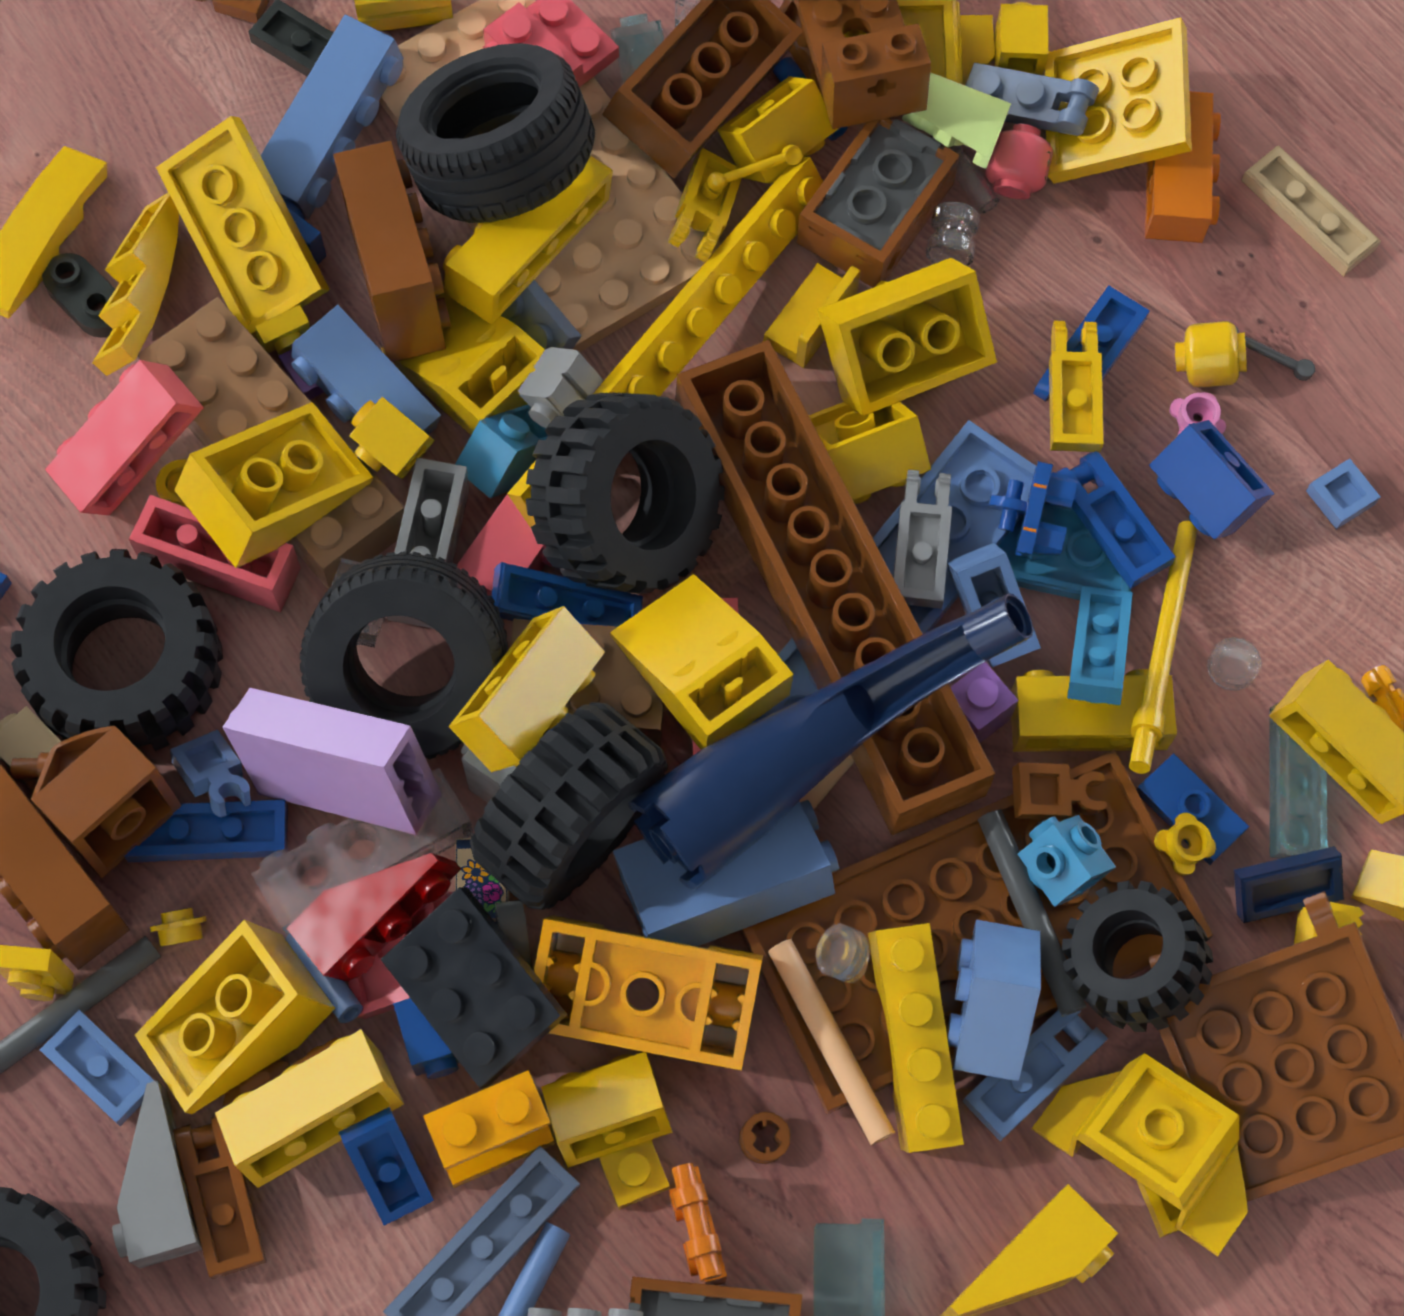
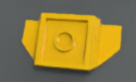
M897 0L905 26L919 23L931 61V73L966 85L974 62L988 65L995 58L993 15H960V3L956 0ZM851 30L845 33L844 36L848 38L866 33L861 30Z
M1145 1053L1129 1062L1122 1071L1062 1086L1032 1127L1034 1132L1071 1157L1075 1155L1082 1144L1086 1145L1180 1209L1181 1212L1175 1228L1216 1256L1220 1255L1248 1213L1246 1190L1238 1150L1239 1115Z

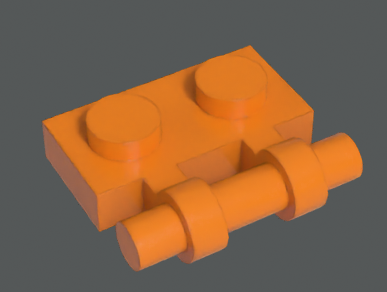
M693 1163L673 1167L671 1170L676 1187L668 1189L676 1222L685 1220L690 1240L682 1245L690 1276L699 1275L700 1281L703 1284L718 1285L725 1283L727 1274L721 1255L722 1249L718 1234L715 1232L708 1205L709 1199L705 1184L702 1183L698 1166L694 1167Z

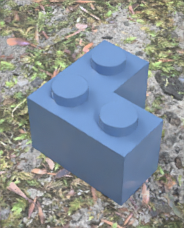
M976 919L972 939L962 938L958 953L957 971H959L955 1000L963 1001L960 1015L950 1014L947 1026L949 1047H954L953 1070L1019 1082L1041 990L1040 931Z

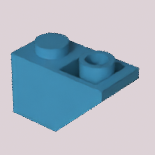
M529 405L480 420L455 465L467 467L468 480L489 498L510 491L537 459L532 454L538 441L546 440L548 434L545 432L546 428L537 424L529 416L528 412L531 409Z

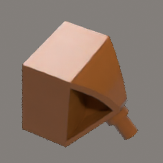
M116 726L102 727L70 737L57 743L51 748L50 752L39 753L38 758H13L11 761L12 779H38L31 800L61 837L101 878L108 874L125 858L124 856L145 841L182 806L158 769Z

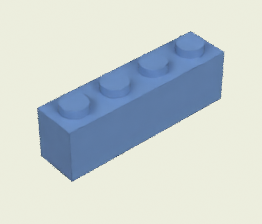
M346 14L343 16L260 155L283 200L292 202L306 219L310 218L315 208H320L326 202L330 194L331 181L337 172L333 154L355 149V140L362 128L369 126L377 115L379 100L387 86H393L396 83L403 68L404 58L394 38Z

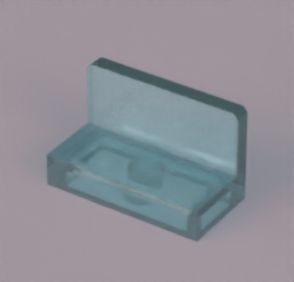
M862 1218L859 1224L818 1223L815 1225L813 1316H885L884 1219Z

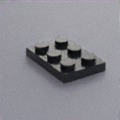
M459 887L381 958V961L479 1088L491 1085L568 1015L468 887Z

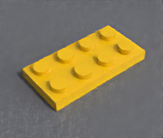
M228 117L156 167L226 305L254 338H256V325L298 305L303 308L330 290L240 117Z

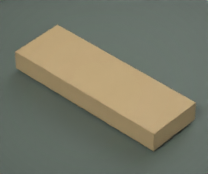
M1279 145L1250 167L1243 175L1241 181L1343 277L1379 246L1381 240Z

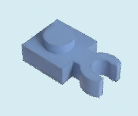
M218 729L170 749L172 764L193 795L197 797L209 792L210 806L215 815L218 817L226 816L224 798L228 796L240 798L245 807L251 805L250 787L243 778L241 761Z

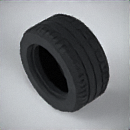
M523 43L501 44L480 49L461 56L439 68L423 80L409 95L401 109L396 129L398 147L424 201L429 207L453 220L468 223L494 222L513 218L534 210L555 198L569 187L583 171L590 158L595 138L592 118L570 65L552 51L538 45Z

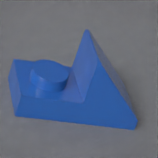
M390 1107L339 1132L346 1151L384 1226L434 1201Z

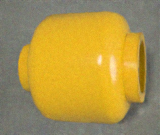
M1229 321L1190 325L1185 332V341L1175 343L1176 371H1186L1188 382L1196 388L1227 386L1236 383L1239 378V372H1247L1245 332L1237 333L1235 325Z

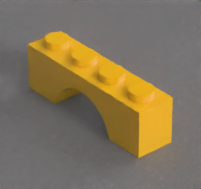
M930 923L870 932L868 937L875 983L885 1014L893 1066L892 1096L900 1148L905 1152L912 1153L964 1145Z

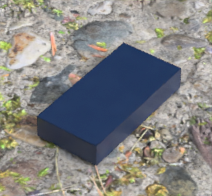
M1335 846L1234 869L1237 915L1243 923L1303 910V907H1305L1303 899L1324 891L1329 902L1344 900L1342 855Z

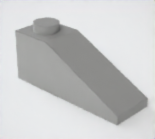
M158 1080L146 1084L117 1204L120 1223L112 1226L113 1237L119 1256L121 1258L128 1256L129 1263L139 1269L202 1250L173 1131L176 1129L168 1091Z

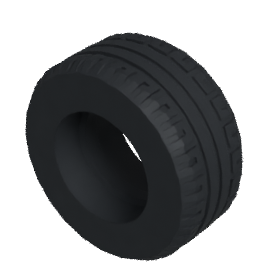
M408 551L400 552L399 554H395V552L387 553L386 556L380 554L375 556L374 559L369 558L362 561L361 565L356 564L351 570L343 573L340 579L337 578L320 600L304 632L305 636L302 639V650L300 652V672L303 674L301 677L302 684L305 685L304 692L310 698L309 702L411 726L425 758L430 760L436 758L438 754L440 756L448 754L449 750L454 751L461 743L464 744L448 726L508 651L507 631L504 629L505 623L503 618L500 617L499 608L494 605V599L491 595L488 596L483 585L480 586L478 580L473 576L470 577L463 568L460 570L457 568L458 565L452 562L449 564L441 557L438 559L433 558L431 554H426L425 556L419 552L408 554ZM388 616H407L425 622L441 634L452 651L455 661L452 677L443 688L426 695L405 696L388 691L378 685L367 674L360 662L357 642L362 630L368 623Z

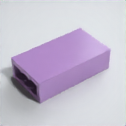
M249 688L222 727L259 795L286 800V802L417 835L442 795L415 734L409 725Z

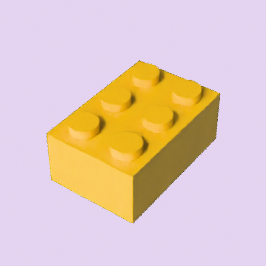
M952 257L817 309L841 399L862 416L997 363L976 271Z

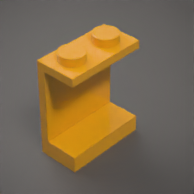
M529 1070L423 1115L443 1167L447 1170L454 1188L531 1155L539 1146L545 1149L555 1144L548 1126L551 1124Z

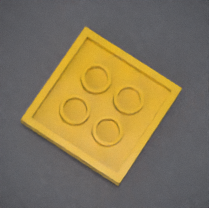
M1181 17L1049 52L1045 66V76L1069 81L1077 78L1093 82L1099 88L1095 103L1092 106H1088L1085 115L1088 121L1082 135L1076 136L1046 130V141L1050 143L1053 149L1048 177L1053 184L1192 151L1187 27ZM1061 101L1058 110L1061 111L1067 108L1069 103Z

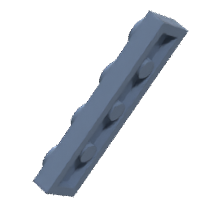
M539 1146L383 1312L387 1316H460L577 1191L580 1183Z

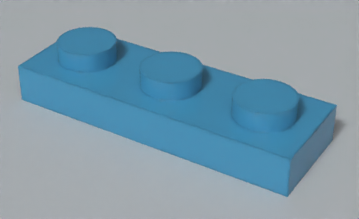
M1081 587L1068 699L1121 705L1133 592Z

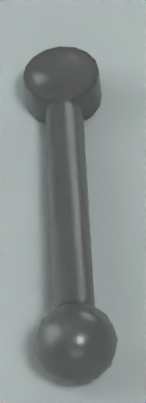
M1245 336L1247 348L1292 369L1297 379L1307 381L1314 374L1315 365L1312 361L1308 359L1296 361Z

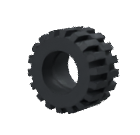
M1130 881L1117 882L1118 891L1111 893L1107 887L1096 891L1099 897L1097 901L1090 904L1085 899L1078 907L1083 913L1080 919L1070 918L1066 929L1073 936L1072 939H1063L1062 951L1069 958L1063 961L1065 973L1073 980L1071 985L1099 1016L1103 1019L1106 1017L1112 1025L1124 1029L1125 1025L1128 1024L1134 1032H1146L1147 1023H1152L1157 1030L1169 1027L1167 1018L1175 1015L1181 1021L1187 1017L1189 1013L1184 1007L1190 1001L1199 1005L1203 999L1204 994L1200 991L1199 986L1200 984L1210 985L1212 977L1211 971L1205 965L1213 962L1212 950L1206 944L1209 939L1181 900L1178 901L1171 891L1164 887L1158 891L1153 883L1140 881L1138 889H1135ZM1146 934L1163 937L1162 953L1151 970L1132 979L1113 977L1115 957L1125 943L1137 936Z

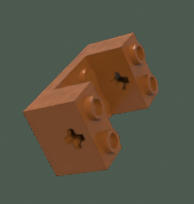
M795 0L832 129L927 110L931 61L919 23L905 26L897 0ZM851 30H861L866 33L848 38L844 36L845 33Z

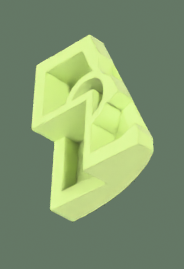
M930 72L927 110L905 114L902 120L919 130L929 133L935 140L946 147L965 145L974 149L977 152L973 163L986 169L1011 103Z

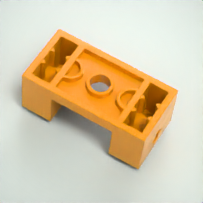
M555 915L544 918L534 972L568 1014L549 1034L742 1071L763 955L712 945L707 949L604 929L605 925ZM648 978L657 985L659 999L655 1006L643 1010L634 1007L630 1003L627 990L633 980Z

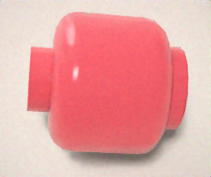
M1015 124L1012 130L1000 132L985 169V175L988 181L993 184V191L997 194L1012 199L1025 200L1029 199L1031 193L1039 192L1045 186L1053 149L1048 141L1040 137L1041 131L1038 128L1027 124Z

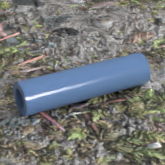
M289 933L286 941L334 1005L335 1009L332 1012L339 1022L348 1023L354 1020L362 1012L363 1006L349 986L343 980L323 976Z
M545 1223L498 1316L528 1315V1308L535 1306L570 1237L568 1232L551 1223Z

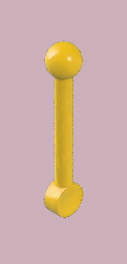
M789 144L784 147L781 154L724 174L713 172L708 176L707 184L711 190L720 191L728 182L786 162L789 165H797L803 158V152L798 146Z

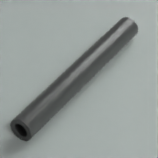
M999 809L981 816L978 822L1023 927L1040 931L1041 970L1061 1016H1068L1086 1008L1084 999L1071 985L1073 980L1065 973L1063 961L1067 959L1036 887L1028 876L1027 867L1018 856L1020 850L1003 811Z
M146 936L141 938L0 1041V1074L54 1036L78 1010L84 1014L161 958Z

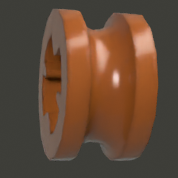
M761 1112L754 1114L743 1124L739 1132L741 1151L749 1160L755 1163L768 1164L774 1162L787 1151L790 1145V1130L783 1118L775 1113ZM759 1124L760 1130H763L767 1124L774 1127L776 1133L773 1136V1140L778 1144L775 1151L770 1152L767 1146L763 1149V1152H760L753 1146L757 1138L751 1131L753 1126Z

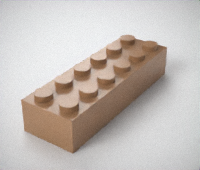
M218 297L138 354L139 360L168 365L204 407L188 426L204 447L310 403V400ZM358 456L357 458L374 477L372 482L288 541L289 544L293 545L295 552L328 589L347 570H351L356 564L361 565L362 561L366 559H374L375 556L395 543L398 539L404 514V506Z

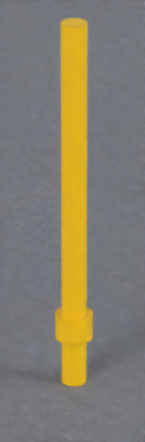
M1182 521L1178 524L1173 548L1175 560L1169 567L1141 708H1138L1133 716L1131 735L1134 737L1129 768L1139 774H1145L1150 771L1155 744L1163 736L1166 717L1162 712L1198 532V529L1191 521Z

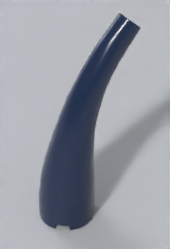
M1008 593L967 615L907 642L809 696L703 748L628 803V807L632 811L643 813L634 823L663 864L669 860L674 864L678 862L687 871L680 876V882L686 887L696 890L769 833L801 798L871 736L936 691L989 659L1031 638L1033 635V624L1026 607L1018 597Z

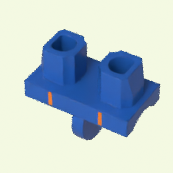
M1037 462L1027 502L1021 500L1024 482L1009 479L1006 496H990L988 506L1002 511L998 529L1013 532L1017 515L1024 516L1015 552L1017 557L1030 559L1032 553L1060 556L1067 527L1040 522L1044 504L1071 510L1078 481L1052 472L1053 464Z

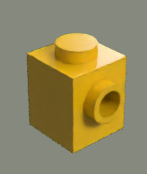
M381 397L376 404L371 400L366 402L351 421V424L356 428L349 436L359 444L353 453L376 472L384 465L401 479L413 468L416 458H421L435 441L384 397Z

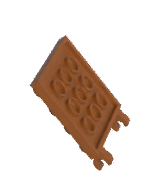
M1325 891L1303 899L1317 936L1213 974L1210 985L1200 984L1199 986L1200 991L1204 994L1199 1005L1190 1001L1184 1007L1189 1013L1187 1017L1179 1021L1173 1015L1167 1018L1169 1027L1159 1030L1176 1074L1239 1115L1238 1150L1247 1202L1404 1147V1039L1356 923L1353 922L1339 928ZM1161 953L1148 958L1151 969L1159 960Z

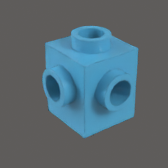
M1079 815L1060 822L1055 816L1045 820L1029 833L1033 841L1018 853V856L1027 867L1030 880L1044 891L1054 907L1080 897L1116 868L1102 848L1098 833L1092 826L1085 823Z

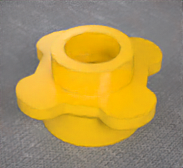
M1190 813L1179 814L1175 818V824L1168 830L1157 832L1154 839L1156 848L1159 851L1165 852L1173 861L1175 872L1184 876L1193 873L1197 862L1213 856L1216 851L1215 841L1208 828L1203 823L1197 821L1196 817ZM1183 839L1188 841V849L1182 846L1181 841Z
M193 908L160 913L162 924L150 926L151 932L158 931L160 946H167L203 939L201 923L207 921L206 916L194 918Z

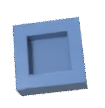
M1350 458L1311 482L1306 490L1336 530L1376 505L1381 497Z

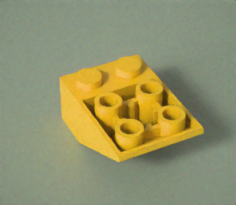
M443 293L436 297V299L444 297L450 318L451 327L442 329L446 349L392 363L408 380L472 435L480 420L528 405L519 395L518 390L529 373L536 370L534 366L545 349L510 320L500 316L491 325ZM380 348V350L385 354L384 348Z
M695 574L610 632L612 639L701 750L751 724L790 696L794 675L761 633Z

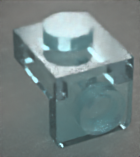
M647 13L620 18L621 27L610 31L611 39L619 46L618 63L622 84L664 40L661 20L648 22Z

